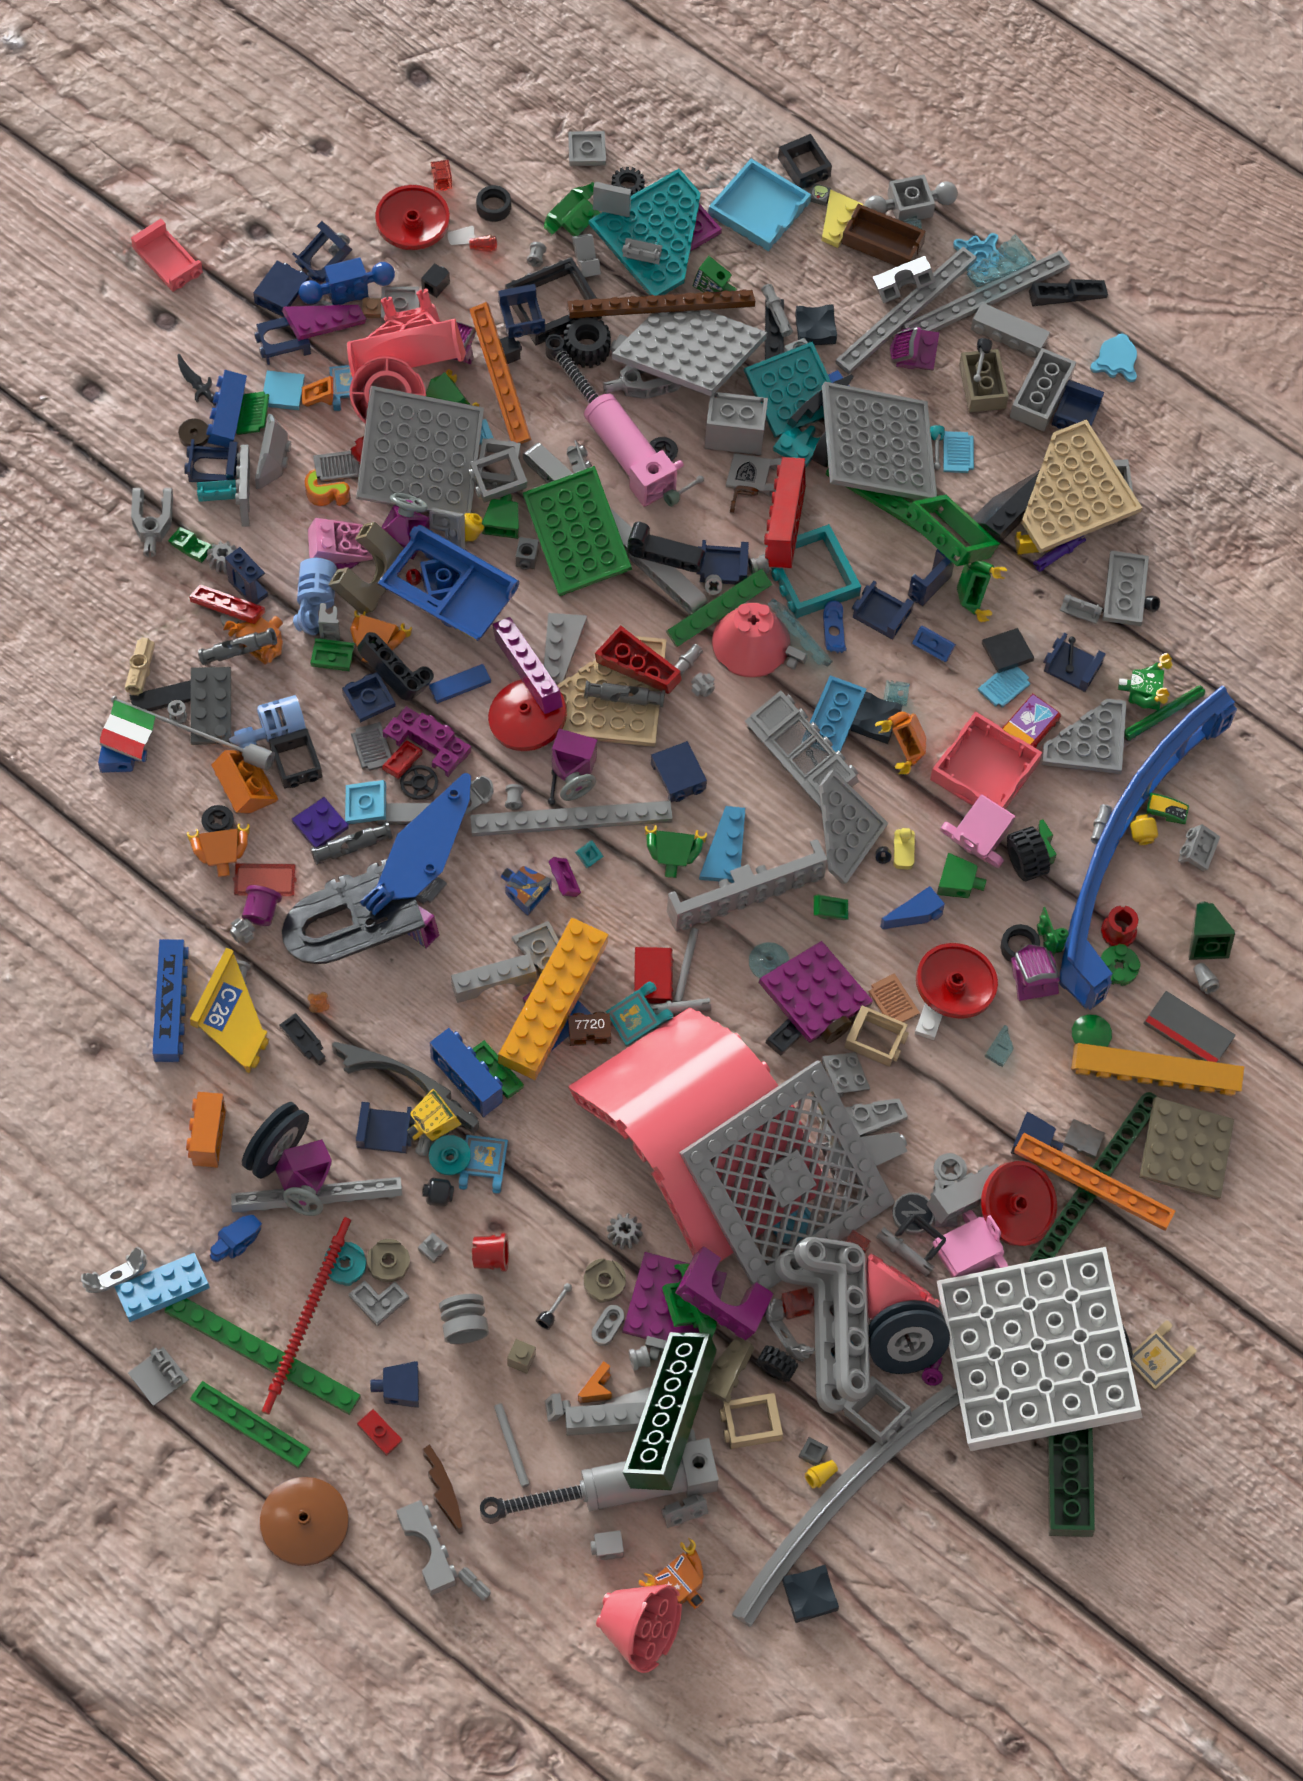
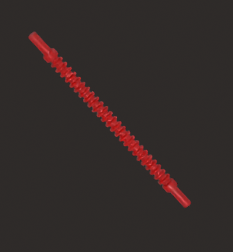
M343 1218L336 1236H333L331 1240L332 1245L329 1246L330 1250L327 1251L328 1256L324 1257L326 1261L322 1262L323 1267L319 1268L321 1272L317 1273L318 1278H315L314 1289L310 1290L312 1294H309V1300L305 1301L307 1305L303 1306L304 1311H301L302 1317L298 1318L300 1322L296 1323L295 1333L291 1334L293 1338L289 1339L288 1350L284 1351L286 1355L282 1356L283 1361L279 1362L281 1367H277L278 1373H275L276 1378L272 1379L273 1383L268 1388L269 1394L261 1411L264 1414H270L277 1395H280L283 1390L281 1386L285 1385L283 1381L287 1380L286 1374L290 1373L288 1369L292 1368L290 1364L294 1363L293 1358L297 1357L295 1352L299 1351L300 1341L304 1340L302 1336L306 1335L305 1330L309 1329L307 1324L311 1323L309 1319H312V1313L316 1312L314 1308L318 1307L317 1302H320L319 1296L323 1295L321 1291L325 1290L326 1280L330 1279L328 1275L332 1274L333 1264L337 1262L335 1258L339 1257L340 1247H343L345 1244L344 1238L352 1221L350 1218Z

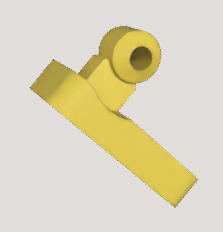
M910 828L897 829L894 833L893 864L897 869L908 870L914 865L915 833Z

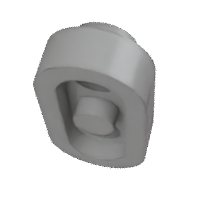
M610 1305L603 1311L592 1329V1340L595 1344L606 1346L613 1340L624 1321V1312L619 1306ZM615 1315L617 1320L612 1321L609 1317ZM600 1333H605L606 1337L600 1338L598 1335Z

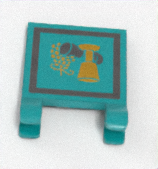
M651 981L605 1011L610 1013V1020L626 1046L673 1018L672 1012L668 1009L663 1010L656 1016L645 998L646 995L657 989Z

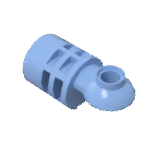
M309 558L300 563L297 602L300 605V609L293 618L294 626L300 632L303 631L309 635H316L319 632L318 610H320V603H326V609L334 605L335 591L329 586V583L337 568L330 560Z
M296 695L259 705L257 712L262 728L253 730L252 727L237 730L234 732L235 736L229 738V741L244 749L250 744L257 745L256 741L266 739L269 742L271 738L305 729L303 714ZM278 711H280V714H281V717H282V721H283V724H284L283 727H282V724H281V720H280Z

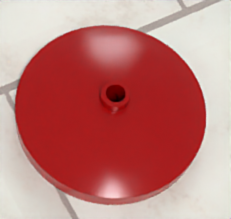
M404 185L389 191L382 197L376 208L375 220L378 232L389 244L404 250H420L436 244L443 238L449 227L450 213L444 198L433 189L421 185Z
M522 679L517 680L504 687L492 701L488 714L490 729L495 738L509 749L532 751L542 748L556 738L559 728L563 729L566 723L567 705L561 693L563 707L544 714Z
M946 943L932 948L923 956L916 971V986L921 998L931 1009L950 1018L965 1019L981 1014L991 1005L997 992L998 978L994 966L980 951L960 943Z
M1013 1161L998 1166L988 1176L982 1190L981 1208L984 1220L987 1221V1216L990 1215L1001 1231L999 1240L1012 1246H1027L1042 1240L1054 1224L1057 1214V1197L1051 1180L1042 1169L1029 1162Z

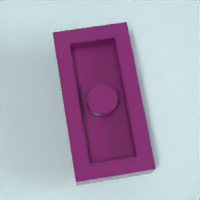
M558 857L550 859L548 862L551 872L555 876L562 896L577 897L581 894L568 860Z

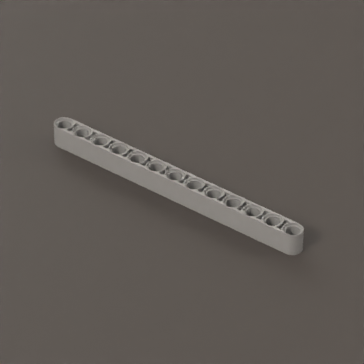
M536 443L522 455L526 464L547 483L573 474L540 443ZM611 509L628 558L690 615L707 604L705 595L675 567L631 556L627 548L632 527Z

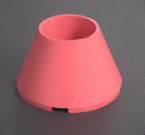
M377 357L367 361L356 371L350 384L352 407L365 424L371 386L426 396L425 387L419 374H416L409 367L408 363L393 357Z
M870 1253L867 1259L868 1317L873 1320L885 1308L903 1301H925L937 1308L941 1305L938 1299L932 1298V1294L892 1265L889 1266L884 1263L881 1258Z

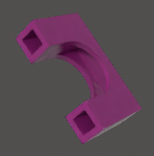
M703 1246L694 1254L675 1293L684 1301L694 1305L702 1313L716 1320L718 1324L734 1332L736 1336L747 1340L756 1332L774 1293L755 1282L746 1290L739 1306L724 1303L717 1297L712 1287V1276L721 1258Z

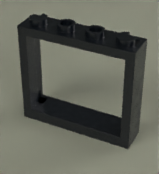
M572 257L563 261L560 260L554 265L546 266L537 272L529 273L520 279L512 280V282L505 284V289L535 284L537 288L569 274L585 300L597 298ZM521 304L512 305L521 323L531 321ZM568 314L545 324V332L530 334L529 336L535 346L546 342L547 337L550 335H563L568 324L571 325V321L573 319L577 320V318H569Z

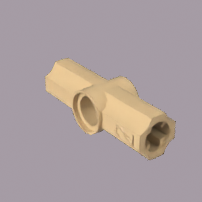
M149 638L137 640L134 655L130 658V670L125 684V691L131 695H139L143 692L146 678L150 675L149 666L155 643Z

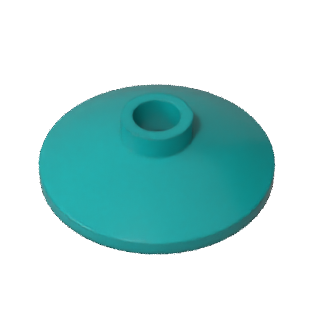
M446 1135L438 1138L429 1150L431 1166L443 1175H456L466 1169L471 1159L469 1145L465 1140L455 1135ZM451 1155L454 1159L449 1161L446 1159L447 1156Z

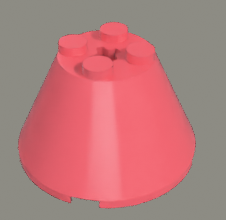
M759 603L742 604L739 608L725 615L717 623L712 637V647L717 660L725 665L730 672L743 677H761L774 672L777 667L785 662L787 658L785 652L788 646H790V635L785 624L767 605Z
M667 1584L616 1590L612 1594L607 1593L603 1598L604 1606L601 1615L596 1621V1626L601 1629L634 1670L641 1673L650 1672L659 1665L657 1661L661 1655H667L677 1635L682 1612V1604L678 1603L677 1596H680L675 1587Z

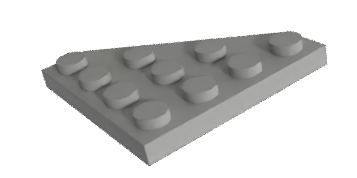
M1104 700L1094 710H1090L1083 715L1076 723L1069 725L1055 738L1044 743L1042 765L1121 774L1126 701Z
M831 770L819 785L828 871L840 883L845 884L886 828L888 822L834 770Z

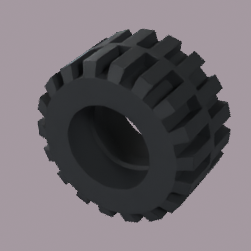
M597 317L577 318V320L573 319L571 321V325L568 324L566 326L564 346L568 350L569 358H572L575 365L578 366L579 364L582 368H585V366L593 368V365L599 366L601 362L606 361V357H609L611 332L609 327L604 325V321H598ZM584 339H590L595 341V343L585 345L580 343L579 341Z
M1033 826L1008 834L1007 850L1015 872L1023 881L1026 882L1049 874L1050 858L1042 836Z

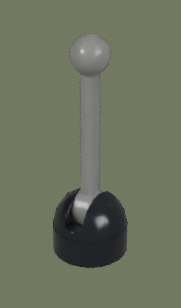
M980 338L977 342V350L981 355L977 373L974 376L975 382L981 380L980 373L984 354L989 353L992 349V341L986 338Z
M566 1283L564 1285L563 1292L550 1311H543L538 1315L536 1322L539 1326L550 1330L555 1321L553 1312L566 1293L572 1290L571 1284Z

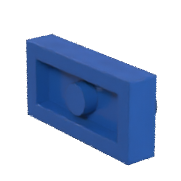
M923 625L920 626L912 642L913 645L944 662L948 661L956 645Z

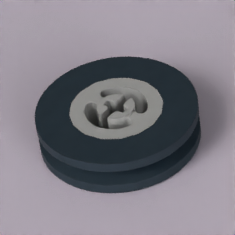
M287 1102L276 1109L263 1122L247 1145L242 1157V1166L249 1171L252 1170L253 1175L259 1179L273 1173L283 1151L296 1147L304 1135L309 1122L308 1113L304 1110H299L298 1106L293 1102Z
M910 1300L893 1304L878 1313L869 1324V1352L877 1367L892 1374H910L930 1367L944 1355L950 1343V1332L944 1315L936 1306L925 1301ZM907 1333L909 1334V1337L911 1339V1341L908 1342L905 1334Z

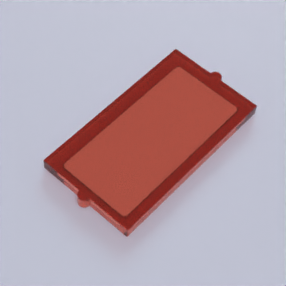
M235 863V877H233L234 895L248 896L246 888L249 885H258L273 889L282 896H294L295 883L297 882L295 877L296 865Z

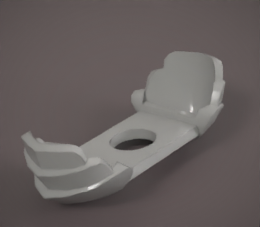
M481 776L471 781L470 801L472 804L466 809L464 816L483 803L486 804L490 801L494 789L489 778Z
M136 1247L131 1251L130 1255L126 1256V1263L100 1276L97 1272L82 1274L81 1282L83 1287L89 1293L105 1292L137 1276L147 1265L146 1254H144L141 1248ZM123 1273L120 1278L111 1279L114 1274Z
M774 1298L765 1311L767 1324H770L786 1348V1352L794 1359L803 1362L814 1353L815 1349L814 1347L811 1348L796 1342L782 1321L785 1318L782 1306L783 1301ZM780 1330L786 1334L787 1338L782 1335Z

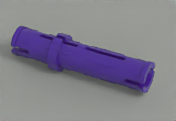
M1083 535L1055 547L1033 562L1034 565L1038 564L1035 568L1041 572L1065 554L1072 553L1074 548L1086 541V538Z

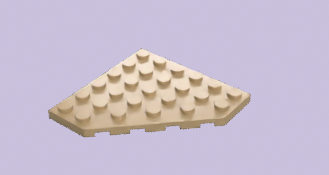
M1087 419L1053 433L1024 513L1022 525L1040 553L1142 511V506Z
M635 636L665 659L667 639ZM596 660L589 662L579 669L578 673L566 678L557 685L567 705V719L563 730L598 739L597 741L655 747L659 705L647 704V706L604 701L596 697L584 698L586 681L595 684L611 683L644 687L652 691L660 690L598 664Z

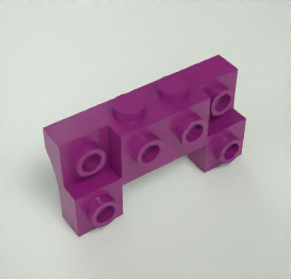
M407 706L383 730V737L387 739L389 736L394 739L399 747L409 735L411 741L436 755L432 760V767L434 769L436 767L441 768L445 771V776L447 777L471 753V746L457 738L451 727L440 724L431 715L418 714Z

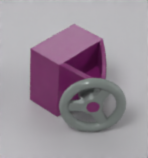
M394 493L390 496V500L395 505H393L381 528L405 548L411 540L409 535L413 527L422 525L430 530L429 517L416 513L426 511L428 506L423 500L415 496ZM417 550L410 559L414 560L419 550Z
M559 728L552 747V769L567 783L562 788L560 797L565 801H571L587 794L596 784V777L591 773L597 759L598 739ZM571 789V793L566 795L567 791Z
M323 1139L284 1150L275 1169L285 1191L283 1194L285 1203L292 1210L307 1216H316L323 1211V1203L316 1194L321 1190L332 1163ZM293 1201H296L302 1207L296 1205ZM314 1202L317 1208L311 1210L309 1204Z

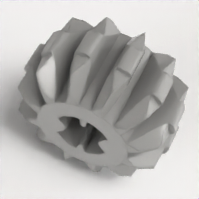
M221 541L219 545L212 544V549L207 551V563L210 565L211 570L216 569L218 574L221 571L227 574L225 557L235 551L237 547L235 545L231 546L229 541L225 544Z
M629 1213L625 1215V1218L618 1214L617 1220L612 1218L610 1220L611 1225L607 1226V1231L609 1232L608 1239L613 1240V1246L620 1244L621 1250L624 1249V1245H627L629 1249L632 1248V1243L638 1245L639 1238L643 1236V1232L640 1230L642 1229V1224L636 1223V1216L629 1219Z

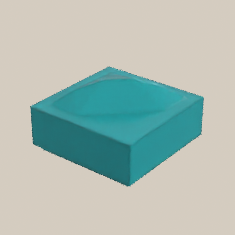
M593 840L575 851L585 868H589L604 857Z

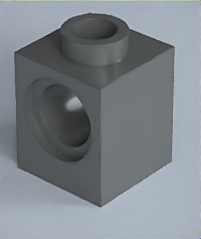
M519 537L516 567L525 570H535L539 540Z

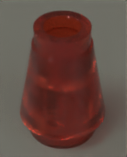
M489 234L470 238V250L489 253L497 251V237Z

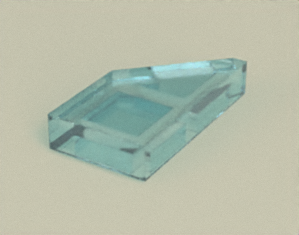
M1006 1025L1003 1026L985 1054L987 1059L1001 1067L1004 1066L1014 1049Z

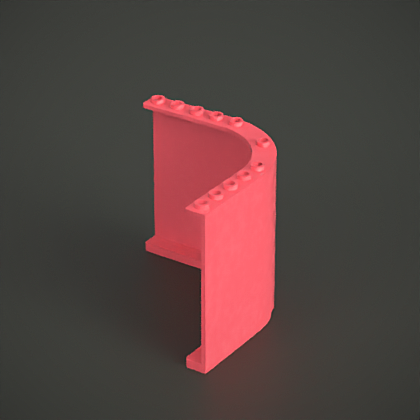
M689 1007L569 1085L568 1088L578 1105L612 1127L625 1140L630 1138L633 1142L634 1151L643 1163L646 1161L654 1170L651 1175L660 1188L692 1255L694 1256L703 1246L721 1258L720 1262L733 1254L731 1246L679 1152L778 1087V1084L771 1076L769 1066L764 1061L761 1062L737 1033L733 1034L727 1027H722L718 1022L712 1021L710 1017H705L700 1011H695ZM788 1110L785 1121L792 1123L795 1111ZM779 1113L773 1118L779 1120L781 1113ZM771 1121L768 1133L775 1134L778 1123ZM761 1125L755 1130L762 1131L763 1125ZM784 1125L782 1136L789 1137L791 1126ZM797 1129L795 1139L802 1140L803 1129ZM753 1134L752 1145L758 1146L761 1134ZM746 1136L740 1139L739 1142L745 1143ZM767 1136L765 1148L772 1149L773 1137ZM781 1139L778 1151L785 1152L788 1141ZM794 1142L792 1149L796 1148L799 1151L801 1144ZM736 1145L734 1156L741 1157L744 1146ZM807 1145L804 1157L812 1158L811 1146ZM729 1147L721 1153L728 1154ZM750 1148L747 1159L755 1160L757 1149ZM763 1151L761 1162L768 1164L771 1152ZM777 1154L775 1161L783 1155ZM719 1156L717 1168L724 1169L725 1157ZM733 1159L730 1171L737 1172L740 1161ZM804 1160L807 1168L809 1169L810 1161ZM746 1162L743 1174L751 1175L753 1164ZM817 1163L814 1174L821 1176L822 1169H820ZM759 1166L757 1177L764 1178L760 1172L765 1168L764 1166ZM716 1171L718 1177L721 1180L723 1173ZM729 1174L726 1185L733 1187L736 1176ZM742 1177L741 1189L747 1190L749 1178ZM813 1178L817 1185L811 1189L817 1190L820 1179ZM756 1180L753 1191L760 1193L763 1182ZM827 1182L825 1183L824 1191L829 1189ZM768 1187L767 1195L773 1196L770 1188ZM726 1189L729 1197L731 1198L732 1190ZM738 1192L736 1203L743 1204L746 1193ZM809 1192L807 1203L815 1198V1193ZM752 1195L749 1206L757 1207L759 1196ZM799 1196L794 1201L800 1202L801 1196ZM765 1198L763 1209L770 1210L773 1199ZM792 1204L790 1214L798 1210L799 1205ZM778 1205L776 1212L783 1213L785 1207L782 1208ZM735 1207L740 1215L742 1208ZM748 1210L745 1221L753 1222L755 1211ZM761 1213L759 1224L766 1225L769 1214ZM775 1216L772 1226L780 1222L782 1217ZM745 1224L748 1232L750 1233L751 1226ZM758 1227L756 1237L764 1233L765 1229Z

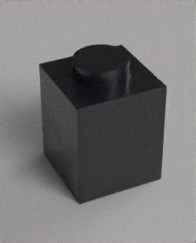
M435 263L421 278L422 290L428 289V293L436 298L450 284V272L445 267Z
M508 336L500 339L507 364L520 360V351H522L520 342L516 341L515 338L508 339Z

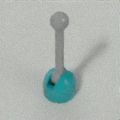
M934 425L930 427L931 439L935 440L934 469L939 470L941 467L939 464V441L944 438L945 428L940 425Z

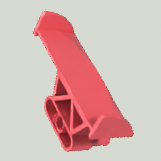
M424 289V292L422 290L416 292L421 307L407 311L396 312L392 297H388V300L387 297L381 299L385 312V323L368 337L347 342V354L352 378L364 363L377 357L397 358L408 363L411 368L458 358V362H462L466 351L456 319L440 322L436 306L431 303L428 289Z

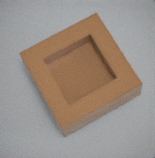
M363 298V314L366 318H381V298Z

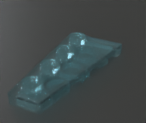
M1015 234L1008 242L1005 241L1001 244L1000 248L996 251L993 250L988 257L983 258L968 269L966 275L976 287H980L1035 263L1036 259Z
M774 598L768 603L777 613L776 616L783 623L787 624L788 630L801 640L800 644L807 651L810 650L814 654L812 658L817 664L820 665L822 663L828 667L833 662L785 605Z

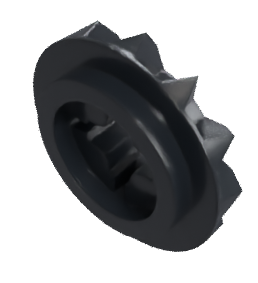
M658 437L650 442L656 453L665 447V454L671 462L677 457L678 447L672 439Z
M214 805L205 810L201 821L204 830L208 832L223 831L233 828L234 816L229 808L222 805ZM214 816L218 819L222 818V825L214 824Z

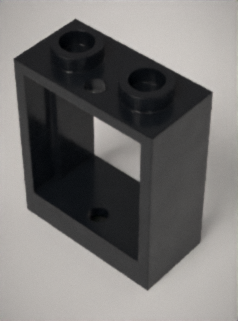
M812 134L779 147L778 159L794 184L802 189L808 188L814 183L825 181L831 177L832 165ZM811 151L820 167L802 174L792 159Z
M307 728L269 739L270 750L275 753L274 761L284 789L295 788L300 784L315 782L319 778H323L322 769ZM306 745L314 768L286 776L278 753Z

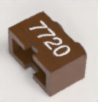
M599 1011L589 1015L574 1013L568 1016L570 1046L586 1045V1041H594V1045L611 1044L610 1013L605 1014V1012Z

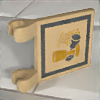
M1168 1320L1132 1351L1133 1356L1130 1360L1131 1366L1154 1390L1190 1360L1197 1351L1190 1345L1180 1355L1163 1338L1172 1328V1324Z

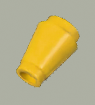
M833 1460L808 1468V1472L805 1473V1479L810 1487L820 1488L838 1471V1467Z

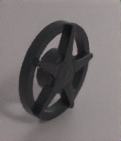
M424 765L412 766L401 776V789L407 797L413 800L427 799L437 790V775L430 767ZM417 770H426L431 774L424 776L418 774ZM414 771L415 775L411 781H404L405 777ZM434 777L435 784L433 789L427 786V781ZM404 785L412 786L414 793H409ZM419 791H428L427 794L417 795Z

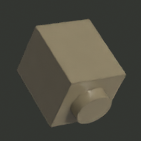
M516 1339L507 1357V1366L527 1374L535 1358L536 1347Z

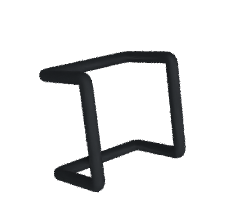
M913 1214L908 1216L895 1232V1236H901L914 1221L934 1239L940 1238L942 1240L935 1249L933 1246L924 1258L926 1261L932 1260L945 1244L946 1238L919 1215Z

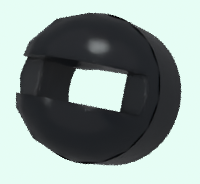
M1147 596L1144 601V608L1148 611L1156 612L1160 607L1159 597Z
M886 846L878 847L875 852L876 861L881 864L890 862L892 858L890 849ZM885 852V857H882L881 853Z

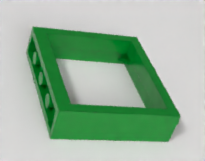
M947 495L912 501L902 516L957 567L978 560L990 559L1000 545L995 538ZM930 513H936L971 546L965 547ZM955 555L960 557L958 561L954 559Z

